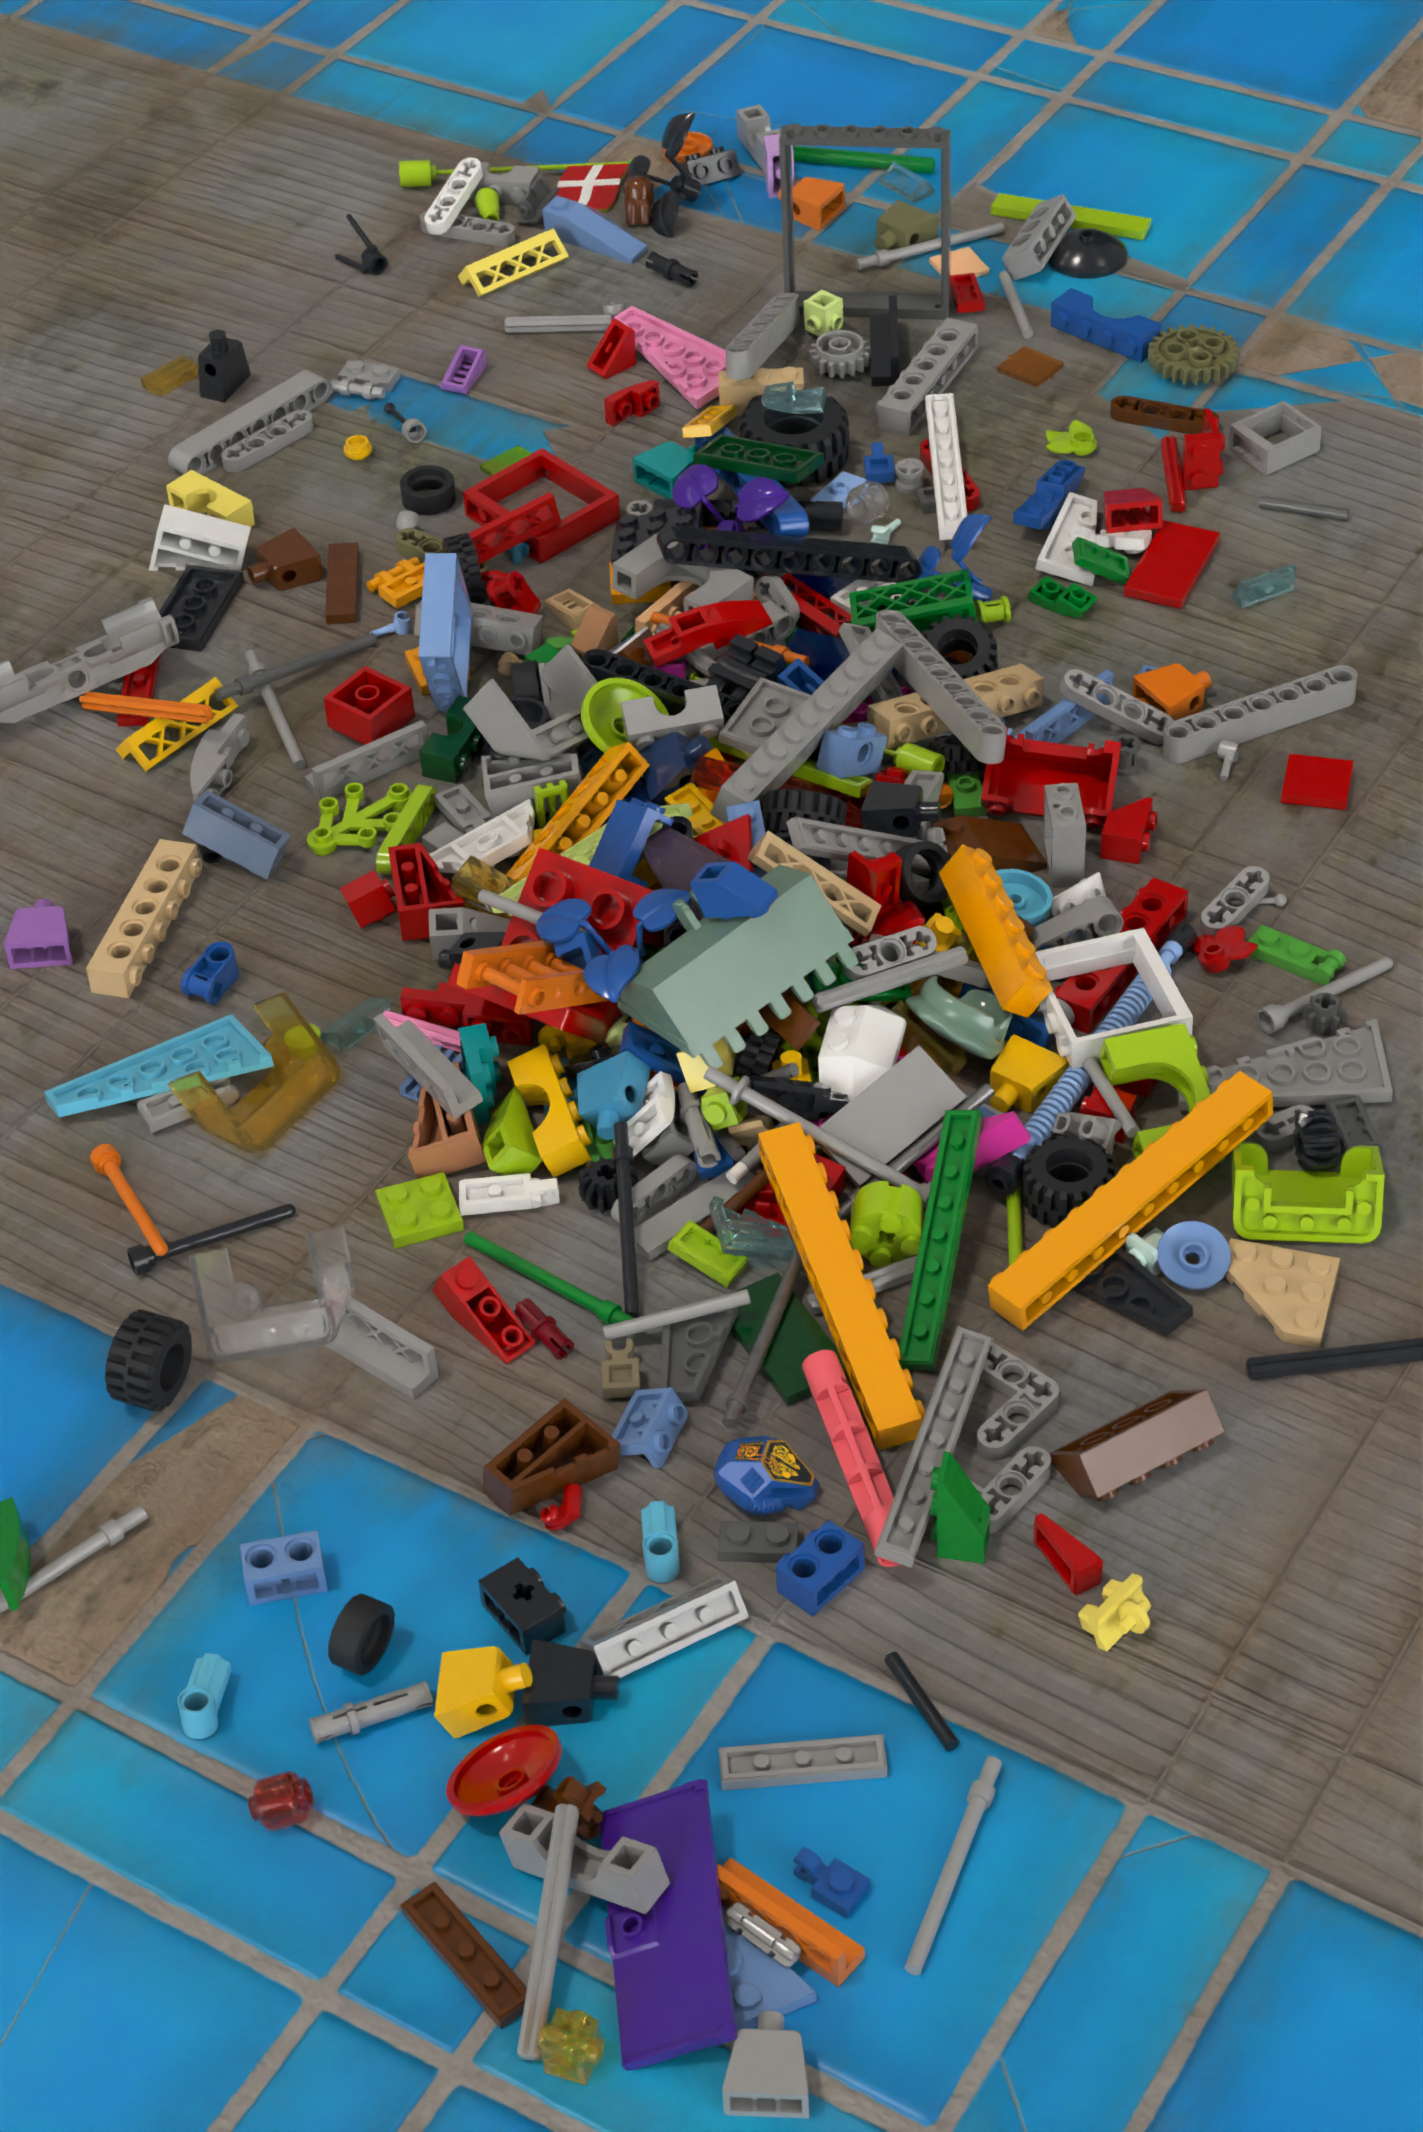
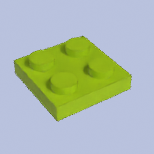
M444 1172L375 1190L379 1208L395 1249L464 1230L463 1219Z

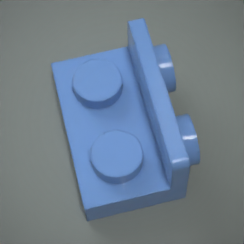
M672 1387L635 1390L612 1434V1437L621 1443L619 1456L644 1454L653 1468L663 1467L689 1415Z

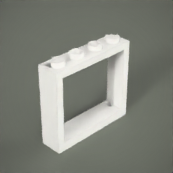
M1144 928L1035 952L1040 964L1047 971L1046 976L1049 981L1134 963L1163 1016L1162 1019L1077 1038L1052 990L1036 1009L1043 1012L1047 1031L1049 1034L1054 1033L1058 1052L1061 1057H1066L1071 1069L1083 1067L1084 1060L1089 1057H1094L1098 1063H1101L1099 1053L1104 1039L1182 1023H1185L1189 1035H1192L1193 1016Z

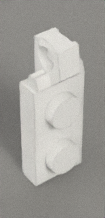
M530 1173L459 1181V1208L461 1216L535 1209L541 1206L560 1203L557 1178L540 1180L539 1178H531Z

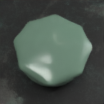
M933 975L925 981L919 995L906 999V1005L926 1025L947 1041L973 1055L993 1059L1000 1055L1006 1045L1004 1039L1011 1022L1012 1012L1003 1010L996 996L990 992L970 990L963 997L955 998L937 983L938 976Z

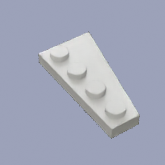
M1069 492L1037 559L1035 569L1046 572L1049 575H1056L1084 585L1093 586L1095 574L1074 564L1072 543L1077 537H1081L1096 544L1097 500Z

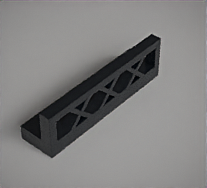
M897 295L889 296V315H870L871 387L891 386L899 378Z

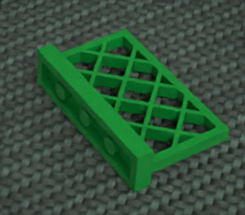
M969 568L849 593L851 624L867 626L872 633L875 631L876 614L879 612L876 609L880 605L888 606L885 610L901 612L922 635L925 630L931 631L930 625L933 622L941 623V618L945 616L953 619L954 614H961V618L966 619L970 615L974 617V622H978ZM963 581L956 588L950 586L952 583ZM932 588L926 594L920 592L922 589ZM941 592L948 594L942 600L936 598ZM901 594L896 600L890 598L892 595ZM911 598L918 600L912 606L906 604ZM871 600L867 606L858 604V602Z

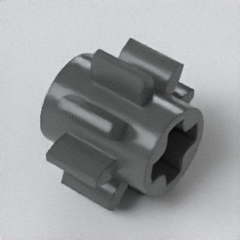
M1319 993L1315 996H1310V1004L1303 1005L1302 1018L1307 1020L1306 1028L1323 1036L1330 1035L1339 1030V1024L1346 1022L1347 1010L1342 1008L1343 1000L1338 999L1331 993Z

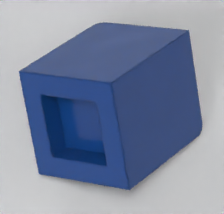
M585 931L577 933L572 938L561 943H553L557 957L565 959L570 964L581 969H585L586 965L593 958L603 955L601 946Z

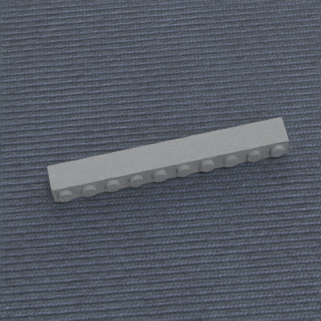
M876 629L721 786L710 814L723 823L729 822L726 811L727 806L759 800L761 808L765 793L779 789L822 744L824 731L837 729L891 673L903 644L893 639L890 635Z

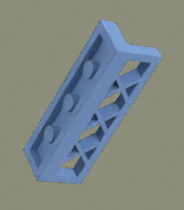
M1106 669L1096 676V678L1113 686V672ZM1089 689L1086 694L1090 695L1092 690ZM1102 694L1096 695L1100 703L1110 705L1108 697ZM1064 698L1018 733L1024 734V739L1060 743L1097 714Z

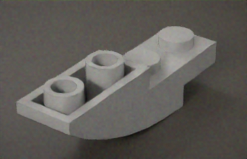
M234 713L220 731L208 729L195 751L190 770V784L194 802L205 790L220 796L225 788L230 786L233 774L229 766L234 763L236 756L243 747L248 745L250 740V731L247 729L245 715Z

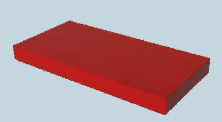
M1163 520V528L1157 530L1125 584L1124 596L1181 609L1220 542V532Z

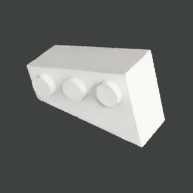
M164 504L149 571H158L159 567H176V571H185L188 565L240 571L251 527Z

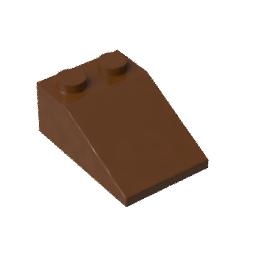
M964 815L931 823V828L941 827L944 829L946 840L943 844L947 845L950 859L963 844L973 849L981 848L991 856L992 864L996 871L1000 869H1018L1032 873L1047 868L1046 860L1020 823Z

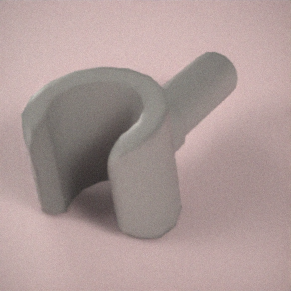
M1225 739L1220 743L1217 752L1218 758L1224 759L1220 779L1223 781L1228 779L1232 763L1238 760V744Z

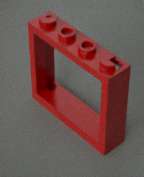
M543 448L463 491L465 516L481 526L511 512L497 502L542 477L549 479L589 504L561 520L562 523L524 541L529 545V557L540 564L620 519V500L617 493Z

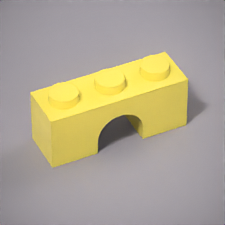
M193 470L188 471L166 485L170 506L200 514L207 513L208 516L250 527L255 525L251 500Z

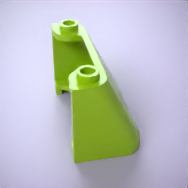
M1241 1142L1232 1150V1217L1234 1229L1243 1238L1251 1240L1360 1244L1373 1241L1380 1234L1382 1227L1385 1174L1379 1147L1353 1146L1342 1155L1340 1172L1268 1170V1157L1265 1149L1258 1143Z

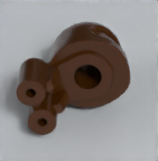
M634 176L625 183L626 224L636 225L639 222L640 225L650 224V206L654 205V185L648 177Z

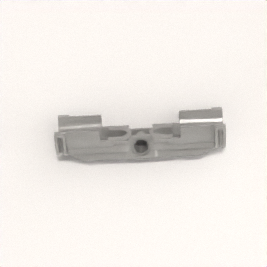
M148 597L139 601L135 606L102 619L101 622L107 635L75 648L76 654L52 664L46 660L16 674L9 660L1 662L0 723H16L152 664L164 649L179 643V635L173 617L167 615L161 618L154 600ZM80 671L79 677L75 681H68L69 675L72 672Z

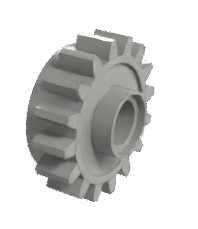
M834 330L822 334L816 339V344H811V350H809L812 369H819L820 375L827 372L830 378L835 374H838L840 378H844L845 374L855 376V371L864 372V367H869V360H871L868 341H863L860 335L848 330Z

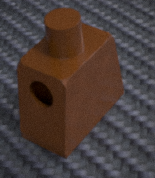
M295 528L258 546L256 549L258 564L247 568L248 576L253 584L268 580L278 591L324 579L320 554Z

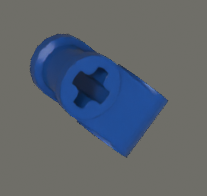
M220 941L206 947L203 954L184 973L180 985L182 994L187 996L196 995L204 998L209 1004H217L223 997V994L239 977V969L233 946L228 942Z

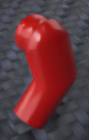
M575 1483L565 1485L562 1505L557 1507L551 1504L549 1509L547 1507L542 1509L540 1519L545 1524L546 1529L561 1531L579 1519L583 1488Z

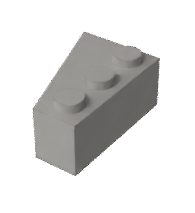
M577 753L561 754L547 761L536 759L521 760L520 757L509 756V760H492L491 756H481L484 792L492 819L528 799L532 801L536 811L534 786L540 785L541 789H544L547 783L552 782L554 786L559 785L558 781L565 779L570 796L584 779ZM560 794L555 795L556 810H559L561 807ZM547 797L544 798L545 813L549 812Z

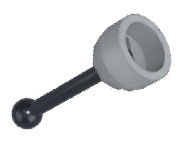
M393 403L385 404V412L394 415L403 424L402 433L409 442L418 443L425 438L427 429L420 420L415 418L406 420L395 410Z

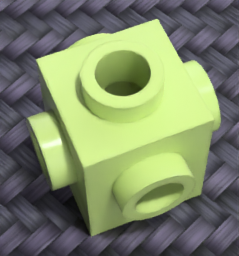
M820 290L804 301V325L806 331L820 337L826 332L843 328L842 298Z

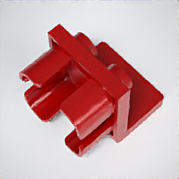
M539 847L518 903L544 913L552 905L566 899L584 900L592 908V913L585 921L615 951L622 945H631L637 948L636 925L640 921L635 919L633 911L637 903L645 895L653 892V890ZM512 915L501 946L542 941L534 923ZM644 928L643 946L646 942L658 948L664 947V929L649 932ZM602 949L603 955H607V953ZM454 964L447 984L513 1011L515 1010L518 996L496 985L465 989L456 985L460 964ZM603 1001L523 1014L560 1030L598 1043L606 1039L615 1017L623 1016L619 1011L618 1001L617 1003Z

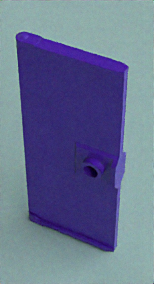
M697 1779L682 1784V1786L603 1811V1820L600 1823L602 1850L611 1851L622 1836L656 1847L670 1882L669 1886L647 1914L607 1901L608 1917L605 1919L607 1947L613 1961L622 2067L626 2071L636 2070L735 2040L737 2038L707 1780Z

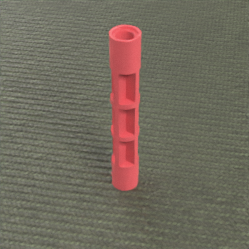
M831 1350L817 1351L804 1360L802 1370L872 1549L875 1552L894 1495L852 1390L848 1385V1380L838 1355ZM876 1556L881 1566L894 1567L901 1565Z

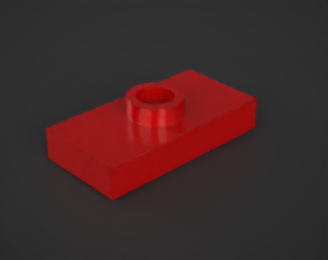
M975 273L951 275V295L957 313L985 311V301Z

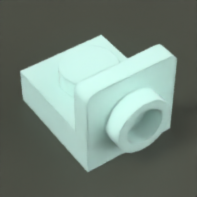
M1156 1227L1142 1238L1131 1232L1126 1236L1125 1251L1157 1276L1162 1272L1157 1262V1247L1164 1233Z

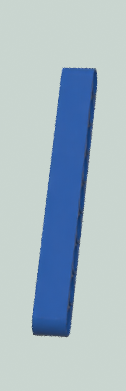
M725 425L712 436L695 437V444L703 448L720 434L735 435ZM712 468L737 496L747 482L759 478L758 476ZM771 479L779 487L785 490L777 480ZM790 494V497L782 505L759 519L772 535L804 537L809 533L808 516Z

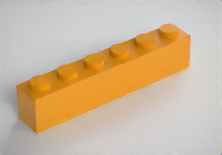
M962 844L939 872V875L1001 1008L1029 1018L1053 990L1046 976L1047 971L1040 964L1035 953L1036 949L1027 937L1024 930L1025 926L1013 908L1014 903L1008 897L1002 885L1003 880L997 874L992 864L991 856L981 848L973 849Z

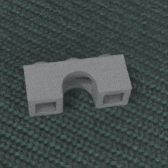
M761 105L736 110L737 138L765 173L764 136L780 134L781 130L779 128L770 129V116Z
M481 162L483 176L468 200L474 201L477 191L488 187L498 193L500 204L518 205L525 194L530 192L529 188L535 178L540 177L539 167L514 165L510 172L495 175L491 174L490 163ZM457 186V189H462L465 186Z
M711 685L684 690L685 708L681 713L673 716L660 713L655 707L653 696L621 702L622 720L627 742L636 750H642L672 732H679L691 739L696 738L700 734L704 735L707 739L716 737L724 727V716L717 686Z

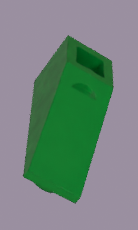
M944 1451L941 1466L933 1467L930 1489L937 1491L933 1493L930 1511L932 1516H937L933 1518L931 1527V1540L937 1541V1557L984 1564L990 1537L991 1508L952 1454Z

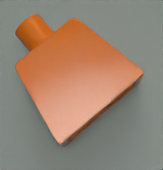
M805 177L792 187L793 220L820 231L845 207L844 183ZM780 188L779 193H778V198H779L780 201H781V188Z
M1175 663L1133 676L1132 696L1168 714L1175 721L1202 711L1205 690L1212 686V681L1209 674L1204 670L1193 675L1181 664Z

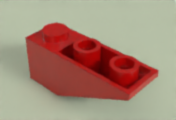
M470 1256L440 1275L432 1289L433 1293L457 1323L506 1365L535 1346L536 1342Z

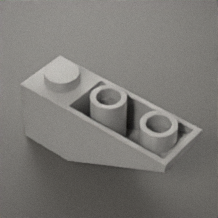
M463 907L429 909V936L432 960H437L443 949L451 950L462 934L469 932H506L511 919Z

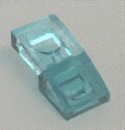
M791 381L765 386L762 405L765 408L785 413H822L827 395L824 386L796 391L794 382Z

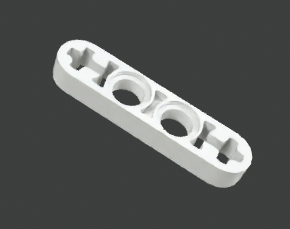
M466 158L457 165L425 214V224L430 234H443L450 228L480 182L483 172L481 162L478 159ZM457 186H465L462 189H454ZM446 203H454L451 206H443Z

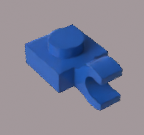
M872 442L871 456H864V471L867 483L895 482L893 454L884 455L883 442Z
M805 1847L794 1858V1862L798 1866L794 1869L793 1874L813 1885L811 1888V1898L846 1919L870 1889V1878L836 1858L827 1867L816 1853Z

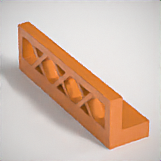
M731 1857L722 1866L717 1863L721 1905L727 1910L735 1902L745 1905L752 1911L750 1914L752 1917L754 1914H757L784 1933L782 1937L784 1940L789 1937L798 1943L802 1949L798 1960L838 1988L865 1958L864 1947Z

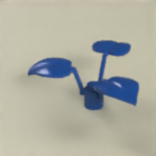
M970 514L959 524L951 541V548L954 550L951 558L962 570L968 569L962 560L983 528L992 519L991 516L986 514ZM928 546L921 553L918 559L921 565V574L918 579L941 574L934 570L941 558L940 550L937 547ZM969 569L974 604L975 600L980 599L982 602L990 601L992 589L981 584L982 579L976 577ZM960 581L959 583H958V582H955V583H952L951 585L954 586V587H957V586H959L963 581Z
M669 888L655 890L645 895L637 903L633 911L635 919L640 921L636 925L637 948L631 945H622L613 951L596 930L585 921L592 913V908L586 901L581 899H566L552 905L540 916L535 925L540 938L549 943H561L576 935L580 927L586 929L607 955H599L586 965L583 972L584 980L596 994L617 1003L625 986L638 972L640 965L644 963L642 957L646 955V950L643 946V929L646 928L649 932H656L666 928L678 918L672 904L676 900L682 899L689 906L691 898L689 891Z

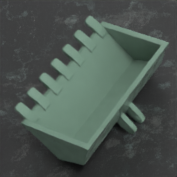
M779 864L760 879L777 889L779 896L771 904L768 912L757 918L749 916L732 917L730 919L705 918L693 890H690L691 901L703 919L698 921L687 903L682 899H678L672 904L673 910L687 932L640 965L638 972L623 989L621 999L618 1000V1008L692 1058L699 1055L708 1067L712 1066L718 1069L723 1065V1060L713 1047L714 1043L722 1038L733 1053H739L746 1047L744 1040L736 1030V1027L745 1021L756 1036H762L769 1030V1027L758 1012L761 1008L768 1004L779 1019H785L791 1014V1009L781 993L791 988L798 999L805 1003L814 996V993L803 978L808 973L813 971L824 986H828L836 980V976L826 962L831 956L835 954L846 969H852L858 964V959L848 945L854 940L853 936L842 924L809 873Z

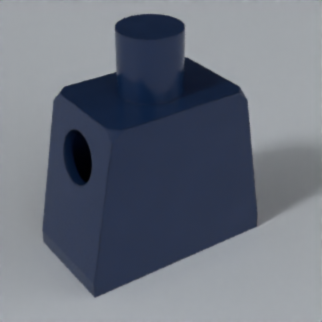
M672 732L639 751V754L650 765L643 773L650 801L660 806L667 805L665 797L690 782L697 787L705 779L706 771L702 757L712 750V746L704 735L700 734L696 738L691 739L679 732Z

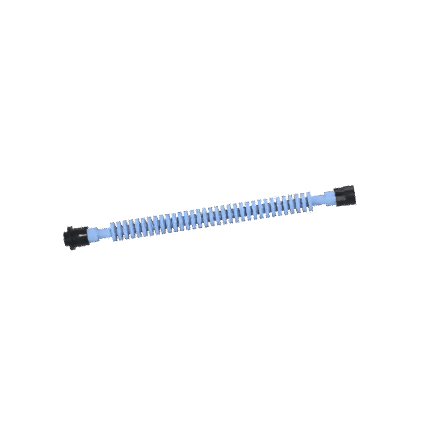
M1184 922L1176 923L1166 937L1164 946L1159 951V956L1170 975L1172 971L1170 965L1182 959L1197 941L1196 930ZM1140 974L1135 977L1093 1034L1131 1026L1136 1023L1153 1000ZM1069 1065L1024 1125L1031 1135L1030 1141L1002 1156L997 1163L990 1165L986 1170L985 1178L993 1191L1003 1195H1010L1017 1190L1019 1180L1023 1175L1027 1154L1031 1153V1149L1035 1145L1042 1146V1141L1051 1138L1054 1134L1052 1129L1059 1112H1070L1091 1084L1092 1080L1084 1067L1071 1069Z

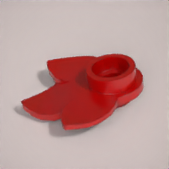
M1233 925L1220 929L1215 936L1208 934L1199 936L1193 945V950L1198 955L1199 964L1203 966L1206 972L1218 973L1226 970L1230 966L1231 960L1243 959L1251 955L1258 948V945L1253 942L1244 941V928Z

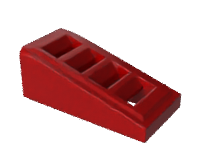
M1043 1513L1036 1515L1034 1519L1033 1542L1071 1592L1078 1595L1098 1586L1102 1582L1103 1560Z

